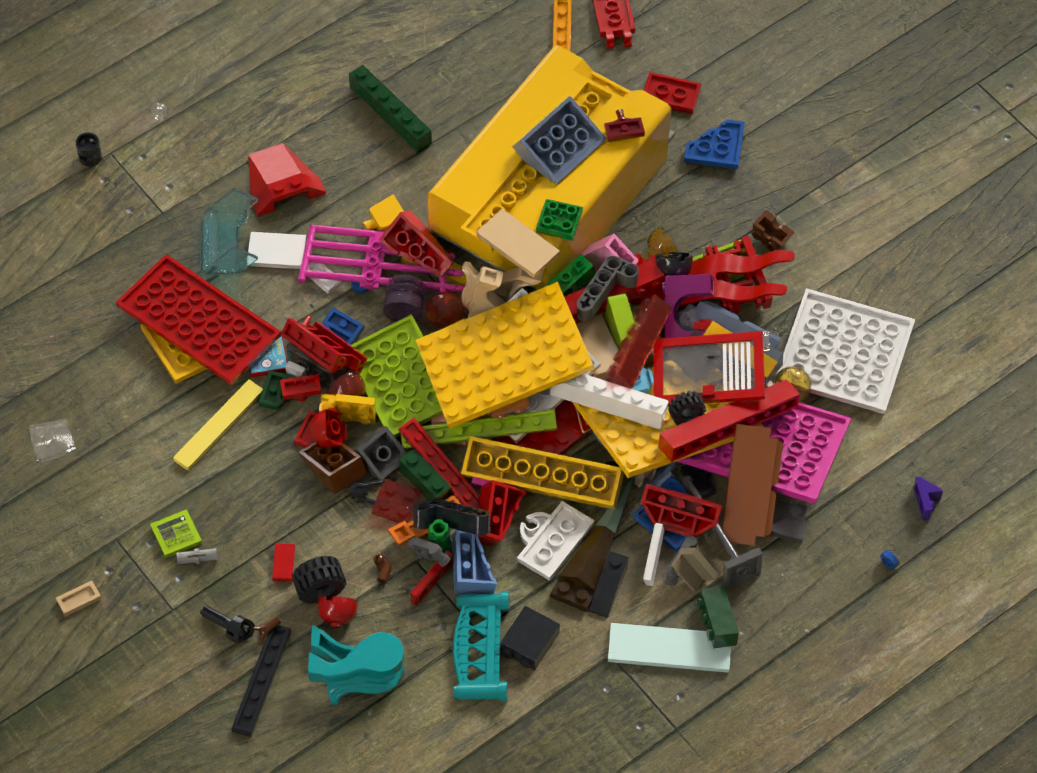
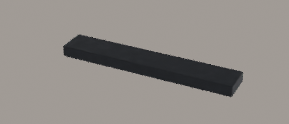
M278 625L268 633L233 723L232 732L252 737L289 640L291 628Z

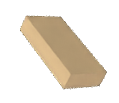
M93 581L56 597V601L65 617L102 600Z

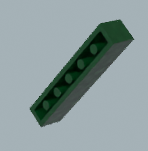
M364 65L349 73L350 88L417 153L432 144L431 129Z

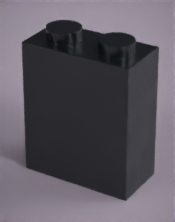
M524 606L500 642V652L506 658L515 659L523 667L536 670L559 635L560 624Z

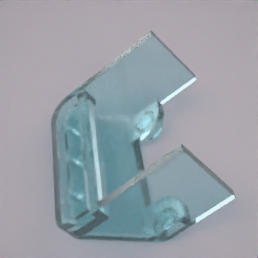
M233 188L204 212L201 219L202 272L207 274L241 273L258 260V256L238 248V229L246 224L248 220L247 210L258 202V198Z

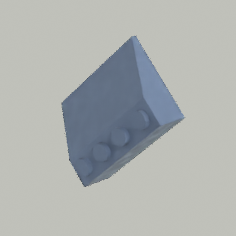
M569 96L517 141L512 148L527 164L556 185L607 138L574 99Z

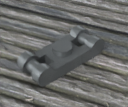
M688 536L667 568L666 583L668 585L674 586L678 582V574L671 565L682 548H696V537Z
M416 537L409 539L407 542L409 549L414 550L415 555L419 559H433L441 566L447 565L450 561V557L442 552V548L438 544Z

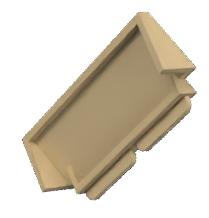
M601 313L590 321H582L576 326L587 351L601 364V367L593 373V376L601 380L610 381L615 378L617 369H621L625 362Z

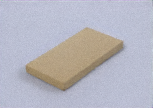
M501 209L477 231V236L533 278L560 255V250L504 209Z

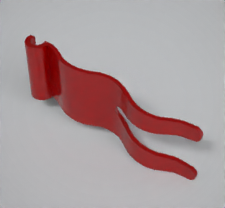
M775 250L752 257L721 253L693 261L689 275L711 274L714 277V296L692 297L685 300L679 307L691 305L705 299L746 302L765 296H784L788 290L787 286L783 284L765 283L758 286H739L717 280L716 277L724 273L749 274L776 263L792 262L795 259L794 252ZM636 254L638 259L636 266L655 259V255H651L650 259L647 260L643 259L641 254ZM661 288L660 290L647 293L641 298L633 299L629 303L639 305L647 300L662 304L663 300H665V293H663Z

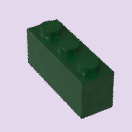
M412 449L399 459L400 472L427 500L432 498L446 500L452 496V487L415 449Z
M725 587L701 589L700 597L697 598L698 609H702L703 625H707L708 641L712 642L713 649L736 646L739 632Z

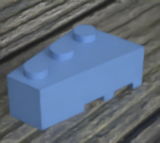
M455 530L452 540L454 593L494 594L497 582L492 576L489 562L487 563L478 535Z

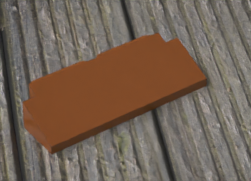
M736 424L722 521V530L730 543L755 546L756 536L765 537L771 533L776 494L771 491V487L778 483L783 444L778 439L770 438L771 428Z

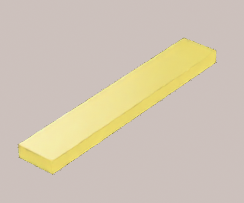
M248 380L173 457V460L189 471L257 401L262 394L263 388Z

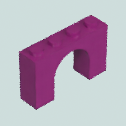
M711 274L665 276V281L662 283V290L665 293V300L662 302L663 312H665V319L662 320L665 338L704 335L706 331H686L681 329L677 322V311L679 306L689 298L714 296V277ZM712 344L663 348L668 354L714 352Z

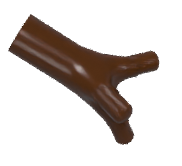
M277 616L265 625L253 627V630H257L261 634L258 645L261 646L267 634L281 623Z

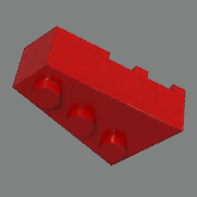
M494 480L481 487L478 509L490 512V533L478 535L481 544L493 546L503 540L512 522L511 519L515 511L518 510L522 497L527 492L526 490Z

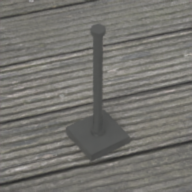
M690 475L683 477L681 483L683 486H686L692 496L702 498L692 483V477ZM717 523L712 529L731 560L723 563L722 585L727 590L761 575L763 553L760 548L739 556Z

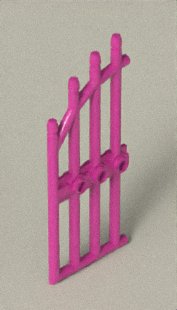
M310 225L298 282L305 283L307 277L359 282L361 288L368 290L378 289L379 284L440 290L439 295L442 297L447 296V291L463 292L465 288L464 285L447 284L446 275L463 276L464 272L460 269L454 270L449 268L443 276L439 275V283L381 277L382 269L436 274L420 265L384 262L385 254H396L392 253L379 240L384 233L383 231ZM316 233L369 237L368 245L314 239ZM314 247L366 252L365 260L315 256L311 255ZM447 253L452 260H455V254ZM309 262L363 267L362 275L311 271L308 270Z

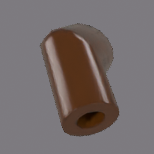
M377 554L373 559L380 571L377 581L386 584L392 566L385 556Z

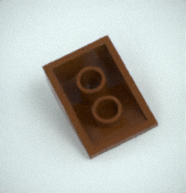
M314 442L299 451V455L323 485L334 494L367 475L362 457L343 442H341V446L331 448H316L319 444Z

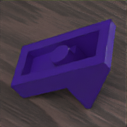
M919 476L915 478L913 488L922 520H929L934 511L933 501L941 500L943 490Z

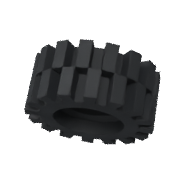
M687 391V394L681 392V396L677 394L675 396L676 399H671L668 411L677 426L705 414L706 406L699 393L695 391Z

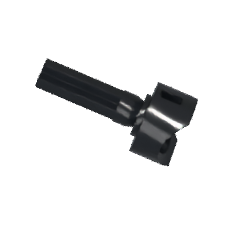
M204 605L203 609L200 610V614L203 617L225 628L227 639L236 644L252 637L255 630H253L255 624L242 615H236L231 619L207 605Z

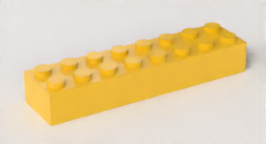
M470 436L461 475L466 479L472 480L475 477L489 481L494 480L528 492L616 510L624 472L620 467Z

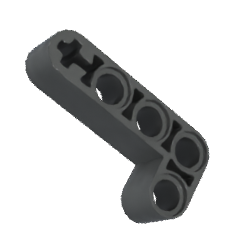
M609 256L577 301L578 319L584 322L590 321L616 283L626 288L635 287L638 284L639 278L638 267L618 256Z

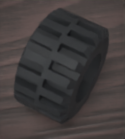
M321 556L307 560L300 564L292 573L299 600L303 603H318V598L327 596L326 600H330L333 596L339 595L347 585L340 562L336 557L333 558V556Z

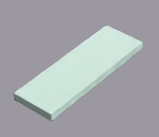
M611 623L608 662L729 673L731 646L713 649L712 642L707 639L706 631Z

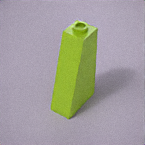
M626 294L607 297L605 320L625 364L639 363L644 368L646 357Z

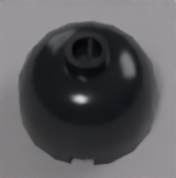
M669 252L666 256H663V253L655 255L656 264L665 276L689 275L692 269L693 255L689 256L687 252Z

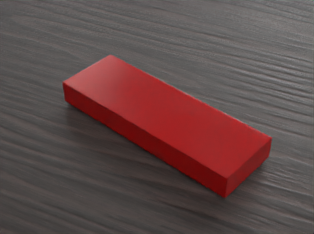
M446 551L445 553L450 557L449 563L441 566L436 562L411 591V603L417 606L453 565L452 553Z

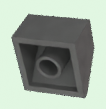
M387 426L379 427L352 449L362 457L365 470L378 480L384 479L399 466V459L407 454Z

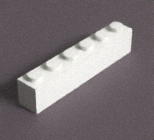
M586 374L550 388V395L659 430L667 415L668 400Z

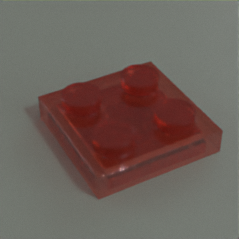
M384 478L385 482L382 483L372 509V514L397 523L403 521L406 523L411 522L413 506L417 505L422 490Z

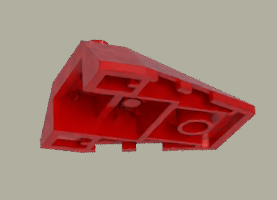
M283 143L249 154L251 204L257 217L274 212V202L306 192L309 199L326 194L320 178Z

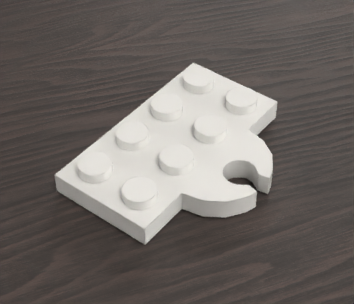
M563 501L551 515L544 512L529 514L526 516V521L536 524L537 527L529 529L525 523L521 522L520 537L527 546L517 557V562L550 581L594 526L595 520Z

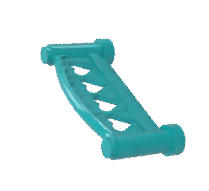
M501 591L500 594H461V596L456 598L457 608H461L458 616L453 639V660L459 682L458 686H454V698H458V700L499 699V702H507V681L499 682L501 611H509V591ZM473 612L486 619L475 626L469 625L471 621L469 615ZM472 630L485 636V638L475 644L468 642L471 638L469 632ZM472 648L485 655L475 662L468 661L470 657L468 651ZM469 667H475L485 673L473 681L467 679L470 675L467 671Z

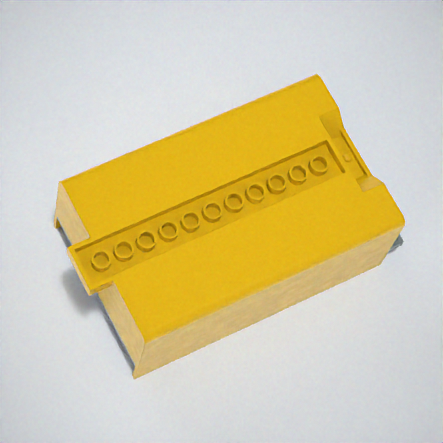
M555 45L428 193L429 231L435 239L440 236L500 271L507 272L518 266L477 236V231L501 209H504L536 233V227L546 199L583 207V212L573 241L536 233L560 250V255L543 270L541 282L529 286L534 290L543 288L582 254L588 245L604 238L667 160L668 144L675 135V132L669 130L671 107L666 102L643 90L630 91L594 72L583 58ZM569 96L574 99L605 137L604 123L613 122L618 119L616 110L619 109L620 111V109H623L625 118L641 117L645 130L644 137L608 142L606 139L556 185L527 164L512 148L517 141Z

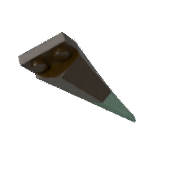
M633 477L628 480L620 491L616 510L607 509L563 569L551 591V598L585 612L588 611L632 486Z

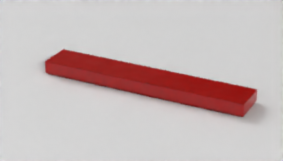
M412 418L402 425L398 431L411 447L452 487V496L455 495L462 505L479 508V494L461 475L459 470L418 421Z

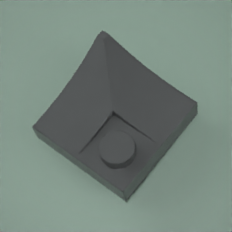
M775 501L770 535L802 543L807 505Z

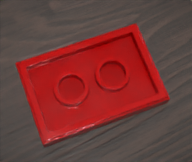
M649 72L644 91L666 102L671 107V110L693 114L702 83Z

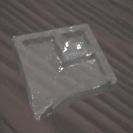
M67 418L29 426L37 463L49 461L76 450Z

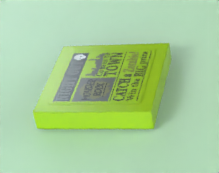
M187 509L150 524L165 559L176 555L177 552L180 553L202 544V540Z

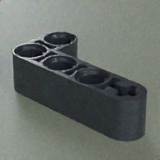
M436 498L425 500L413 506L414 528H429L434 520L439 519L447 523L448 527L475 535H487L490 533L489 511Z

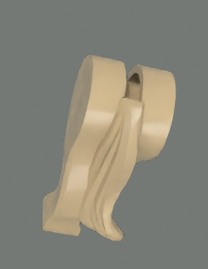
M465 262L462 266V271L466 275L467 283L463 289L461 301L463 306L469 311L468 318L506 303L515 295L516 290L521 287L540 283L543 270L535 278L520 267L507 272H501L483 266L480 273H478L471 262Z

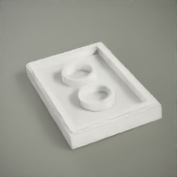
M251 232L247 266L300 269L306 246V235Z

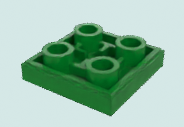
M546 199L536 227V233L573 241L583 207Z

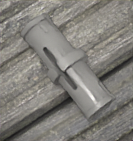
M196 548L194 551L177 552L178 565L187 563L200 564V562L218 560L217 548L205 550ZM206 555V556H201V557H192V558H189V557H191V556Z

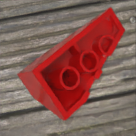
M410 210L400 212L379 238L392 253L399 254L407 258V260L415 262L440 276H443L454 263L424 223Z

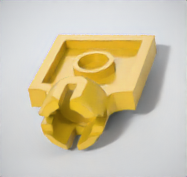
M341 394L321 395L319 412L328 408H335L342 414L339 415L341 421L375 424V398Z

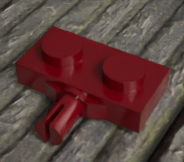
M619 109L616 110L617 120L604 123L608 142L645 136L641 117L625 118L623 109H620V111Z

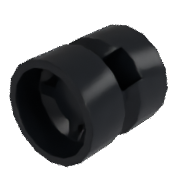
M90 132L80 134L76 139V149L80 163L88 167L97 165L102 159L98 136Z

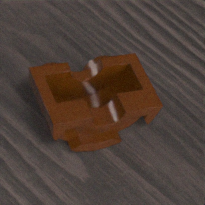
M765 210L753 223L751 234L753 238L760 240L766 245L768 250L775 251L780 249L795 232L788 226L779 224L776 217Z

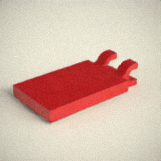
M592 0L600 37H606L607 49L614 48V37H623L624 46L632 47L631 39L632 34L635 33V25L629 0Z

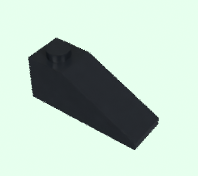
M612 551L609 552L589 612L606 618L609 617L627 572L629 557Z

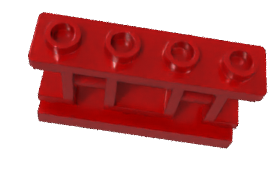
M745 236L739 242L738 240L734 241L733 250L719 253L717 245H714L713 248L710 245L706 246L703 258L721 253L741 256L742 253L743 257L756 256L749 236ZM760 270L744 274L746 281L733 284L753 286L754 283V286H758L767 282L763 271ZM719 274L716 277L717 280L731 283L728 274ZM765 296L752 301H754L757 309L761 308V306H763V309L771 307L773 297ZM721 300L720 304L722 308L729 312L738 314L740 304L752 301L731 302Z
M288 318L280 334L330 372L336 373L337 369L342 370L344 366H347L355 373L360 374L367 361L365 355L319 322H314L313 325L308 324L307 327H304L294 319Z

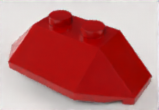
M650 484L645 485L641 500L643 508L654 525L656 523L663 524L664 530L687 537H696L716 526L722 509L721 505Z

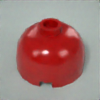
M328 408L322 410L311 421V436L322 447L341 446V442L347 438L345 420L341 421L339 415L342 414L337 409Z
M327 596L318 598L320 618L324 622L331 623L330 627L342 628L343 624L350 623L357 615L358 600L354 601L353 598L333 596L330 600H326Z

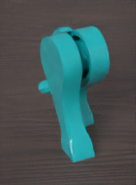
M312 625V653H309L308 665L309 681L327 683L328 697L333 705H337L340 698L348 693L380 694L388 692L395 688L402 680L405 672L404 650L402 643L396 636L385 632L374 633L362 640L356 647L337 642L326 632ZM317 655H320V656L326 658L327 660L331 661L332 663H329V662H327V661L321 659V658L318 657Z

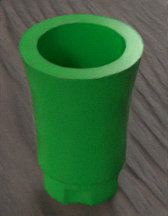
M434 520L433 524L429 526L427 541L438 544L442 548L443 553L446 551L452 553V541L448 524L444 523L443 520Z

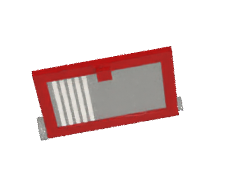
M769 331L653 339V344L649 345L650 355H654V396L668 400V405L671 403L672 398L676 399L675 396L677 394L681 396V392L687 394V391L699 393L704 404L765 399L764 351L770 350ZM714 355L715 357L713 359H709L706 356Z

